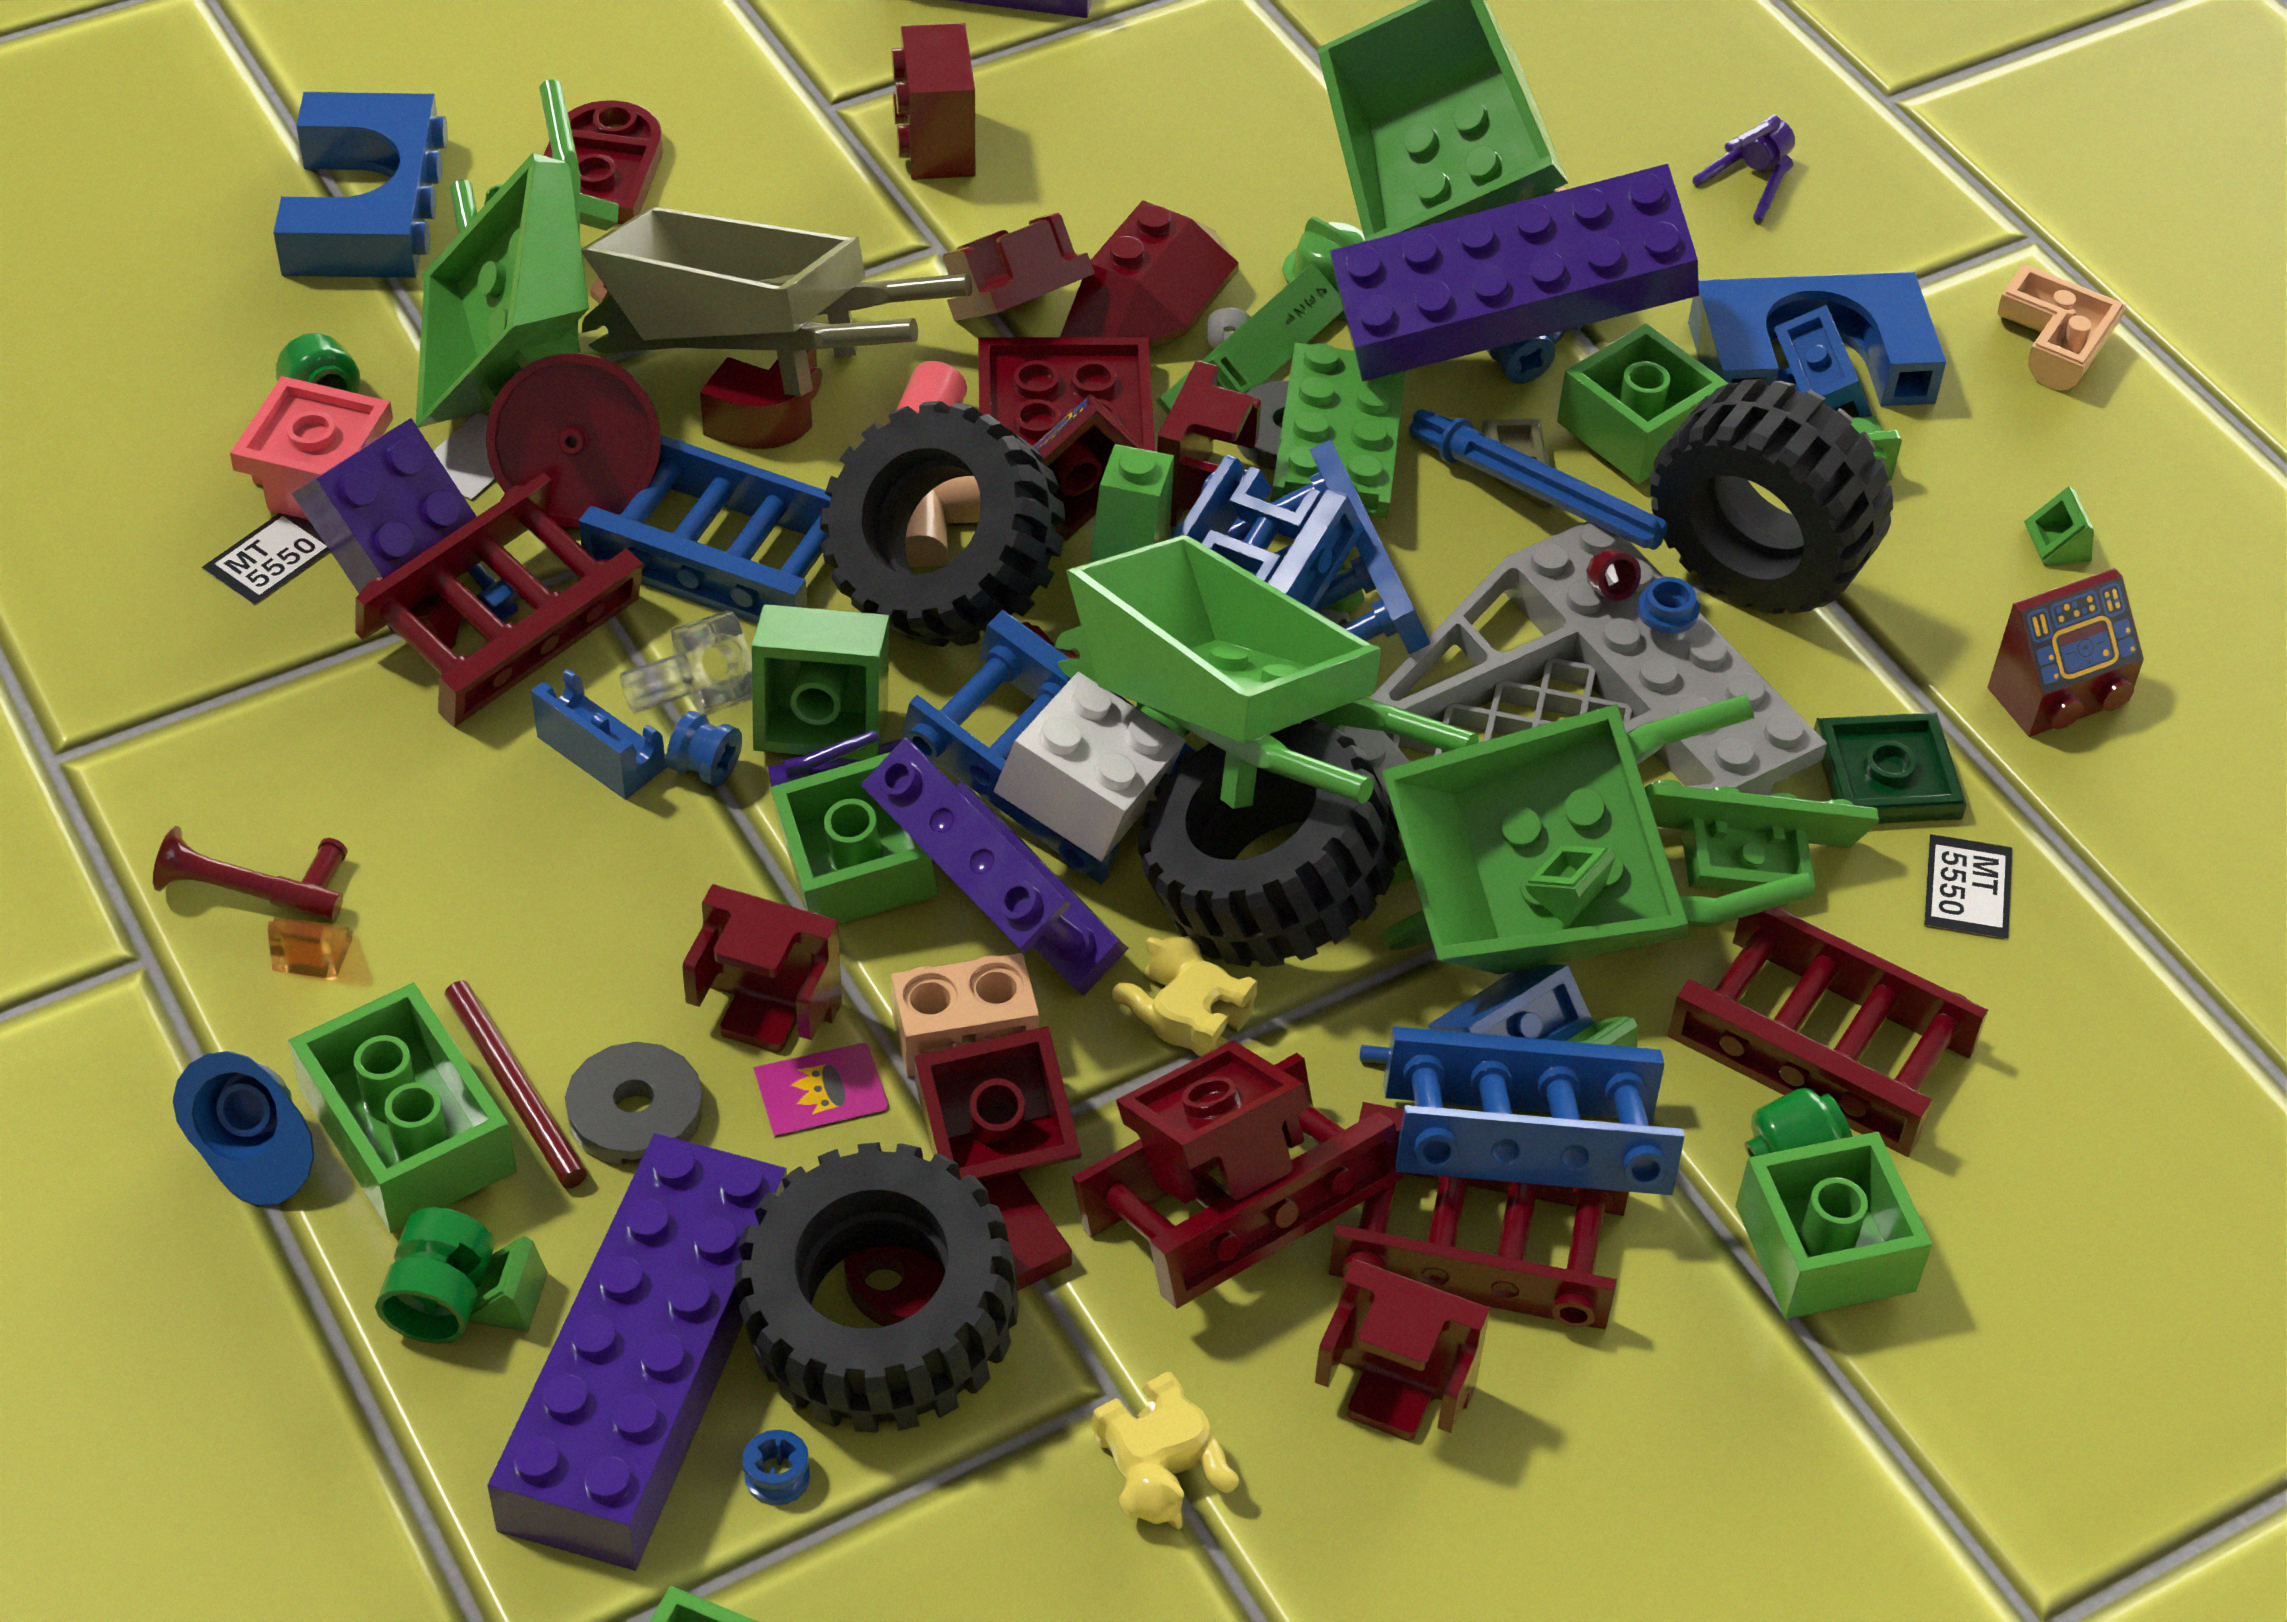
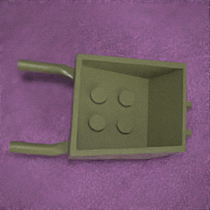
M650 207L581 249L582 254L610 292V295L588 313L582 322V333L598 330L602 326L608 329V334L590 343L589 347L599 353L670 348L777 350L784 393L795 396H802L813 390L806 350L833 348L835 357L852 356L857 354V346L915 342L918 339V325L915 318L853 323L852 310L892 302L966 297L972 294V280L968 273L861 282L866 277L859 236H836L660 207ZM817 315H828L829 324L809 322Z

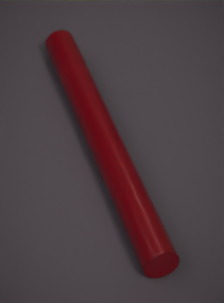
M464 980L452 983L445 990V998L564 1188L570 1189L578 1186L587 1176L585 1168L469 983Z

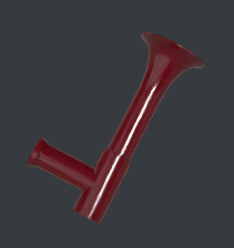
M174 826L165 835L159 848L153 870L154 890L160 892L165 889L168 883L176 880L200 881L269 900L271 904L334 922L342 907L343 894L326 888L340 862L346 858L348 851L346 846L339 840L324 838L321 840L318 852L300 882L280 875L278 877L202 855L185 843L182 839L181 828Z

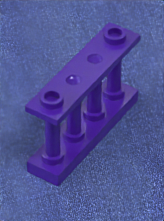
M907 737L860 784L1021 951L1026 953L1033 946L1082 995H1085L1129 949L970 787L962 781L955 786Z

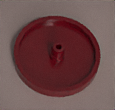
M560 353L544 357L527 365L508 380L494 400L487 421V457L493 475L501 489L506 493L515 485H526L542 473H545L552 479L549 517L559 526L579 527L580 518L590 506L620 515L637 493L647 489L657 470L661 455L662 434L660 421L655 406L646 390L624 368L612 361L592 354Z

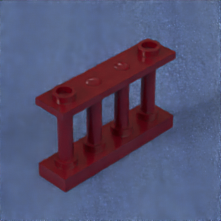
M542 473L526 485H515L504 494L500 502L387 577H378L371 580L356 597L355 633L364 641L386 625H389L440 673L438 713L454 728L639 599L643 563L627 548L609 561H597L549 517L552 479L545 473ZM529 530L581 580L562 593L560 591L552 593L515 559L504 546ZM483 561L524 599L535 612L516 625L513 623L505 624L457 578ZM436 592L489 643L469 657H458L409 610Z
M1781 907L1739 918L1733 944L1743 949L1714 990L1691 979L1687 980L1676 997L1667 1037L1782 1095L1800 1088L1811 1089L1820 1097L1829 1094L1840 1107L1850 1129L1862 1135L1879 1132L1886 1147L1909 1157L1920 1139L1933 1100L1919 1093L1946 1048L1970 1059L1979 1040L1988 1009L1968 1000L1959 993L1951 992L1810 924ZM1766 960L1802 977L1773 1020L1738 1003ZM1826 989L1861 1006L1833 1050L1798 1033V1030ZM1886 1018L1922 1035L1894 1080L1858 1062Z
M1295 1053L1275 1064V1066L1304 1083L1310 1108L1297 1115L1302 1132L1319 1145L1291 1160L1293 1169L1290 1174L1241 1200H1235L1226 1193L1225 1187L1206 1173L1218 1166L1216 1157L1190 1170L1198 1194V1198L1195 1200L1206 1209L1175 1226L1149 1205L1169 1193L1153 1181L1142 1142L1139 1139L1072 1176L1083 1229L1092 1237L1117 1222L1124 1220L1145 1237L1150 1243L1160 1294L1178 1309L1403 1179V1173L1395 1171L1398 1147L1395 1123L1377 1111L1346 1130L1313 1106L1305 1058Z
M1363 1102L1358 1122L1379 1111L1395 1123L1399 1141L1404 1109ZM1404 1173L1440 1180L1428 1242L1386 1234L1396 1183L1364 1201L1359 1228L1339 1224L1335 1226L1329 1275L1344 1278L1352 1258L1484 1306L1553 1319L1569 1327L1580 1328L1589 1326L1606 1330L1617 1279L1594 1275L1604 1213L1624 1216L1629 1192ZM1467 1186L1508 1194L1497 1255L1455 1247ZM1535 1199L1577 1207L1567 1269L1525 1261Z

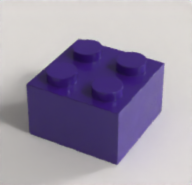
M412 418L386 432L291 493L358 593L371 580L378 577H387L477 517Z

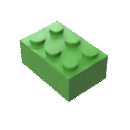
M414 982L288 1040L301 1093L390 1234L403 1228L408 1216L418 1209L430 1207L444 1208L517 1172L508 1121Z

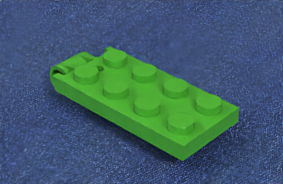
M1295 342L1270 502H1274L1312 483L1309 477L1320 471L1310 449L1331 439L1368 516L1387 519L1391 500L1406 371L1362 382L1354 351L1338 349L1321 343L1310 345ZM1354 547L1348 554V557H1352Z

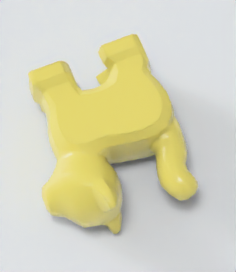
M1189 936L1165 937L1162 940L1149 937L1146 940V945L1150 953L1148 966L1144 970V975L1148 979L1166 986L1160 990L1155 998H1152L1135 984L1119 983L1114 986L1112 991L1114 1001L1129 1007L1133 1014L1152 1027L1157 1036L1165 1042L1192 1049L1200 1057L1227 1044L1229 1040L1220 1036L1226 1025L1239 1032L1253 1013L1255 996L1257 995V980L1249 976L1237 979L1229 975L1223 968L1204 961L1201 956V948Z
M1167 1371L1145 1383L1142 1390L1152 1402L1148 1403L1137 1415L1138 1419L1130 1414L1120 1399L1115 1398L1094 1409L1091 1428L1094 1431L1095 1441L1100 1448H1109L1113 1454L1117 1469L1126 1479L1125 1488L1119 1496V1504L1124 1514L1128 1518H1141L1155 1525L1167 1522L1173 1528L1179 1530L1182 1527L1181 1508L1184 1491L1177 1477L1173 1474L1191 1469L1201 1463L1209 1483L1225 1493L1235 1490L1239 1484V1477L1227 1465L1225 1454L1218 1439L1210 1430L1209 1421L1205 1413L1184 1396V1390L1171 1372Z

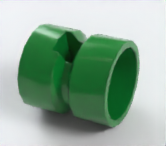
M430 1207L418 1209L410 1214L394 1254L395 1262L388 1269L375 1305L378 1317L389 1328L399 1334L420 1342L441 1344L454 1342L464 1335L478 1296L476 1288L482 1284L495 1247L493 1236L489 1230L469 1215L452 1209Z

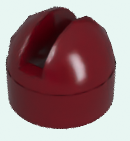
M1607 549L1592 557L1586 570L1587 582L1597 594L1612 601H1622L1630 597L1638 588L1641 579V568L1636 558L1617 549ZM1606 572H1607L1608 576L1610 577V579L1612 580V582L1614 583V584H1612V585H1610V586L1608 585V582H1607V579H1606V576H1605V573H1606Z

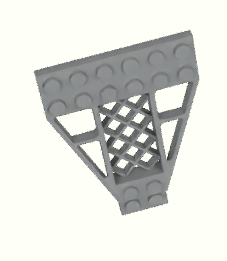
M1588 521L1507 556L1428 637L1431 644L1413 652L1369 698L1445 724L1485 731L1483 741L1492 739L1493 732L1508 735L1551 723V721L1541 720L1543 710L1576 716L1617 704L1626 733L1628 734L1646 723L1747 694L1752 705L1754 719L1666 744L1654 754L1684 786L1705 789L1728 786L1737 788L1740 793L1767 796L1771 795L1774 783L1822 761L1827 743L1700 613L1696 624L1691 629L1678 634L1661 633L1646 626L1639 618L1637 612L1639 597L1648 588L1650 583L1664 576L1630 541ZM1617 549L1632 555L1638 561L1641 568L1640 583L1636 591L1627 599L1622 601L1607 599L1597 594L1587 582L1586 570L1592 557L1601 551ZM1606 572V573H1605V576H1606L1608 585L1610 586V585H1612V584H1614V583L1612 582V580L1610 579V577L1608 576V574H1607V572ZM1503 592L1544 635L1509 652H1499L1493 649L1472 626ZM1452 645L1459 646L1476 665L1471 669L1401 699ZM1542 679L1541 687L1529 685ZM1550 679L1585 686L1584 695L1548 689ZM1592 687L1603 699L1591 697ZM1492 701L1491 710L1479 708ZM1500 702L1536 708L1534 718L1499 712ZM1345 726L1344 733L1353 738L1358 748L1363 749L1390 804L1391 801L1382 771L1412 762L1399 750L1400 747L1433 753L1434 755L1447 752L1390 732ZM1305 822L1287 824V827L1295 834ZM1399 832L1398 837H1399V839H1400V841H1401V843H1402V844H1401V848H1402V847H1404V844H1403V841H1402V838H1401V834H1400V832Z

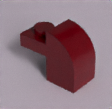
M816 349L806 350L813 390L802 396L784 393L778 359L769 370L727 357L700 391L703 435L748 449L776 448L792 443L804 436L812 428L811 400L818 393L822 380V371L817 367Z

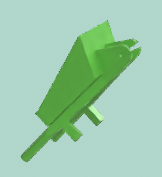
M1419 0L1317 48L1365 241L1557 192L1556 188L1568 184L1518 56L1486 0Z
M547 80L539 86L552 148V158L532 153L478 213L470 181L457 180L450 186L459 234L422 273L424 291L416 408V426L418 428L490 410L494 400L507 381L527 365L555 354L581 353L578 340V320L589 310L580 243V224L607 231L618 222L619 204L580 193V171L562 84L557 80Z
M1181 535L1066 570L1081 626L1062 632L1057 638L1054 648L1064 650L1077 649L1080 657L1058 661L1059 668L1070 678L1077 672H1080L1096 682L1098 687L1148 706L1225 750L1226 756L1220 799L1233 809L1253 805L1257 767L1361 804L1369 800L1373 791V780L1370 777L1291 751L1280 741L1269 735L1310 718L1328 724L1329 728L1332 727L1343 732L1345 731V726L1390 732L1447 752L1479 742L1476 733L1366 698L1376 691L1381 654L1380 647L1367 643L1189 536Z
M1744 694L1646 723L1628 734L1626 733L1618 705L1614 704L1383 770L1382 774L1404 847L1401 848L1397 867H1392L1395 876L1391 885L1414 879L1423 910L1386 928L1381 934L1384 947L1389 946L1390 950H1400L1432 941L1438 961L1495 974H1504L1547 964L1688 938V928L1711 927L1814 897L1813 886L1807 871L1717 898L1679 896L1637 765L1666 744L1754 719L1748 695ZM1560 845L1612 849L1616 857L1605 887L1568 927L1534 899L1525 888V884Z

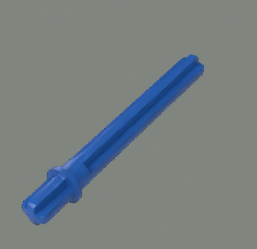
M1419 409L1413 414V422L1408 427L1411 437L1439 450L1440 457L1444 461L1449 463L1460 461L1468 466H1473L1642 548L1655 550L1662 545L1663 537L1668 531V526L1664 519L1487 437L1485 434L1474 430L1473 424L1465 418L1451 420L1432 410L1427 411L1425 409Z

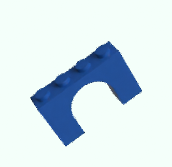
M303 92L296 127L304 169L367 170L381 173L391 179L375 190L350 197L281 196L273 232L281 276L416 278L420 255H428L430 232L426 219H434L436 213V195L432 184H440L442 178V160L438 149H446L448 142L447 119L445 116H437L435 95Z
M1915 272L1699 280V296L1692 299L1688 320L1699 362L1726 382L1740 384L1742 380L1765 379L1767 385L1770 386L1773 381H1776L1779 370L1771 341L1778 338L1774 327L1827 305L1842 342L1853 348L1866 363L1880 406L1936 403L1946 366V359Z

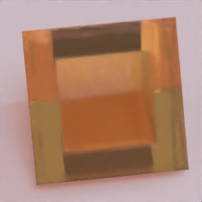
M274 918V921H269L268 925L272 970L336 980L351 944L353 930H349L350 927L334 924L294 918Z

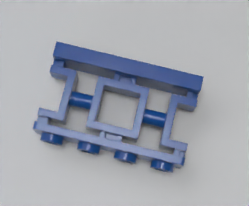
M1226 455L1216 471L1205 480L1201 495L1185 520L1175 527L1171 538L1181 535L1193 538L1241 568L1256 573L1255 576L1314 610L1365 529L1347 495L1327 489L1322 495L1321 491L1310 488L1296 512L1264 501L1271 488L1262 471L1252 466L1249 470H1246L1238 458ZM1238 516L1240 520L1254 524L1244 541L1226 535ZM1277 533L1295 540L1283 560L1280 555L1267 551Z

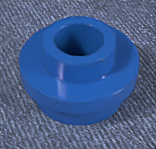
M1662 577L1654 580L1639 597L1637 612L1641 621L1649 628L1661 633L1678 634L1691 629L1696 624L1699 617L1700 604L1690 584L1679 578Z

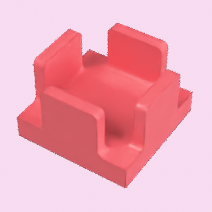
M281 376L231 450L230 457L233 471L252 475L253 483L263 485L269 511L309 521L291 493L382 436L393 420L391 402Z

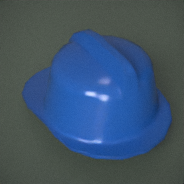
M230 1051L207 1053L188 1064L178 1078L174 1091L173 1106L176 1122L188 1141L198 1150L223 1185L239 1199L256 1205L279 1204L297 1194L310 1176L314 1160L312 1133L302 1114L294 1105L291 1091L283 1078L268 1066L258 1064L248 1056Z

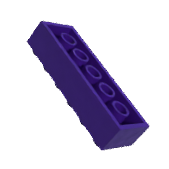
M1668 164L1330 250L1336 283L1362 382L1699 296L1698 259Z
M657 1133L653 1134L487 1485L497 1532L630 1570H637L744 1323L739 1309L740 1300L735 1288V1267L742 1261L738 1249L744 1229L751 1224L759 1226L754 1210L765 1195L772 1192L779 1196L784 1191L781 1179L787 1175V1168Z

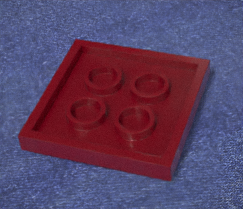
M978 337L979 411L984 415L989 414L1030 445L1034 446L1064 418L1068 411L1076 407L1091 393L1119 419L1142 449L1156 452L1149 337Z

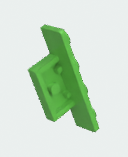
M1660 780L1645 787L1657 827L1681 829L1689 887L1738 892L1807 871L1814 890L1816 886L1809 843L1851 848L1879 823L1877 808L1855 806L1852 802L1843 799L1820 802L1797 799L1795 795L1789 793H1776L1768 796L1740 793L1734 787L1723 786L1712 789L1682 786L1680 782L1675 780Z

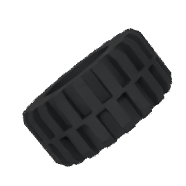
M1765 379L1742 380L1740 384L1728 383L1717 388L1697 405L1661 448L1654 460V470L1650 473V496L1654 497L1651 500L1653 515L1664 519L1667 523L1668 531L1663 539L1669 549L1675 548L1681 555L1679 562L1689 573L1697 572L1706 580L1703 585L1716 594L1723 591L1732 596L1731 602L1745 608L1753 604L1758 605L1761 612L1771 614L1783 613L1785 609H1787L1789 614L1812 611L1814 608L1824 607L1836 600L1840 593L1847 589L1887 535L1891 525L1890 512L1893 510L1892 488L1886 485L1889 481L1887 468L1883 458H1875L1873 454L1875 444L1865 431L1859 433L1851 425L1853 418L1840 408L1836 412L1824 404L1825 397L1811 390L1805 394L1796 391V384L1784 381H1773L1768 386ZM1749 481L1764 487L1774 494L1792 514L1768 502L1756 491Z
M942 401L923 402L919 405V413L909 406H905L888 415L890 423L883 426L876 421L864 430L861 435L865 440L857 449L849 446L839 461L845 465L839 477H830L824 493L831 497L829 509L822 508L820 513V530L829 534V539L822 541L821 545L824 561L829 566L835 568L832 571V580L840 593L851 598V605L862 613L889 615V628L911 640L917 639L931 646L944 647L950 641L959 646L975 644L981 639L979 631L986 632L987 624L1002 610L1009 615L1017 613L1023 617L1035 605V602L1030 597L1037 587L1041 585L1047 589L1054 575V572L1048 569L1049 562L1052 556H1061L1064 537L1055 532L1056 525L1063 524L1065 521L1064 503L1053 496V494L1058 492L1059 485L1053 471L1043 465L1042 455L1032 445L989 414L984 415L976 408L958 402L950 407ZM974 476L980 491L981 510L978 525L971 541L963 552L948 565L933 572L913 575L906 557L905 539L908 524L914 510L920 501L938 485L954 478Z
M1307 719L1302 721L1301 724H1294L1269 735L1280 741L1291 751L1370 777L1373 780V791L1366 803L1361 804L1257 767L1253 805L1233 809L1220 799L1226 751L1207 741L1208 744L1197 752H1193L1190 749L1177 760L1178 769L1172 775L1165 773L1156 785L1154 794L1157 799L1155 801L1148 800L1141 820L1143 828H1141L1138 836V853L1143 860L1141 867L1177 931L1182 937L1189 936L1191 939H1194L1201 948V953L1211 959L1221 960L1223 957L1227 964L1250 967L1252 961H1258L1260 966L1273 967L1284 965L1285 958L1297 956L1302 961L1318 954V947L1331 940L1336 945L1350 935L1349 927L1357 920L1364 923L1376 910L1377 902L1375 898L1377 895L1385 896L1395 876L1392 867H1397L1402 844L1398 837L1400 831L1393 808L1363 749L1358 748L1353 738L1342 730L1329 728L1328 724ZM1305 822L1292 837L1271 851L1252 858L1235 860L1247 845L1266 832L1287 824Z
M880 1142L858 1144V1153L840 1157L838 1149L817 1156L819 1166L808 1172H805L802 1166H799L781 1179L784 1191L779 1196L772 1192L765 1195L754 1210L759 1226L751 1224L746 1227L738 1246L742 1261L735 1267V1288L740 1300L739 1309L758 1364L769 1382L778 1383L781 1396L796 1409H805L810 1403L815 1420L833 1427L840 1425L842 1418L845 1417L852 1419L855 1432L877 1433L879 1431V1422L896 1421L898 1431L918 1427L920 1425L917 1416L933 1409L937 1416L941 1418L959 1408L956 1396L958 1393L966 1389L970 1394H976L991 1379L987 1361L995 1364L1003 1361L1011 1345L1009 1329L1017 1324L1019 1302L1016 1287L1018 1283L1006 1223L999 1207L990 1204L988 1190L975 1176L966 1175L961 1179L958 1163L941 1154H935L931 1161L924 1160L921 1147L900 1143L897 1144L896 1152H883ZM877 1246L912 1248L930 1256L945 1269L943 1281L931 1300L909 1318L893 1325L872 1329L852 1328L825 1318L812 1307L815 1293L830 1270L848 1256L864 1249Z

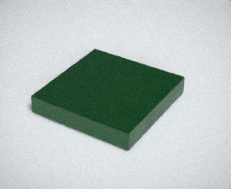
M1937 712L1816 718L1814 731L1827 743L1821 763L1832 800L1843 799L1852 802L1855 806L1877 808L1879 823L1877 824L1963 819L1967 804Z

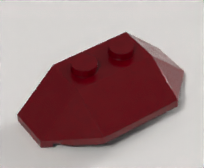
M1142 200L1090 260L1095 274L1082 279L1060 337H1149V349L1185 336L1236 275L1239 269V262L1215 230L1192 218Z

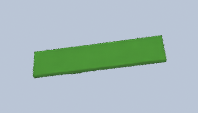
M1313 262L1209 353L1202 362L1218 365V387L1245 394L1253 387L1261 385L1293 356L1295 342L1308 343L1343 311L1340 295ZM1190 371L1156 400L1167 414H1169Z

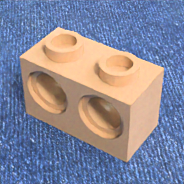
M1023 953L1004 956H984L973 961L936 967L921 966L910 971L891 974L892 1017L907 1077L915 1076L914 1056L1039 1028V1012Z

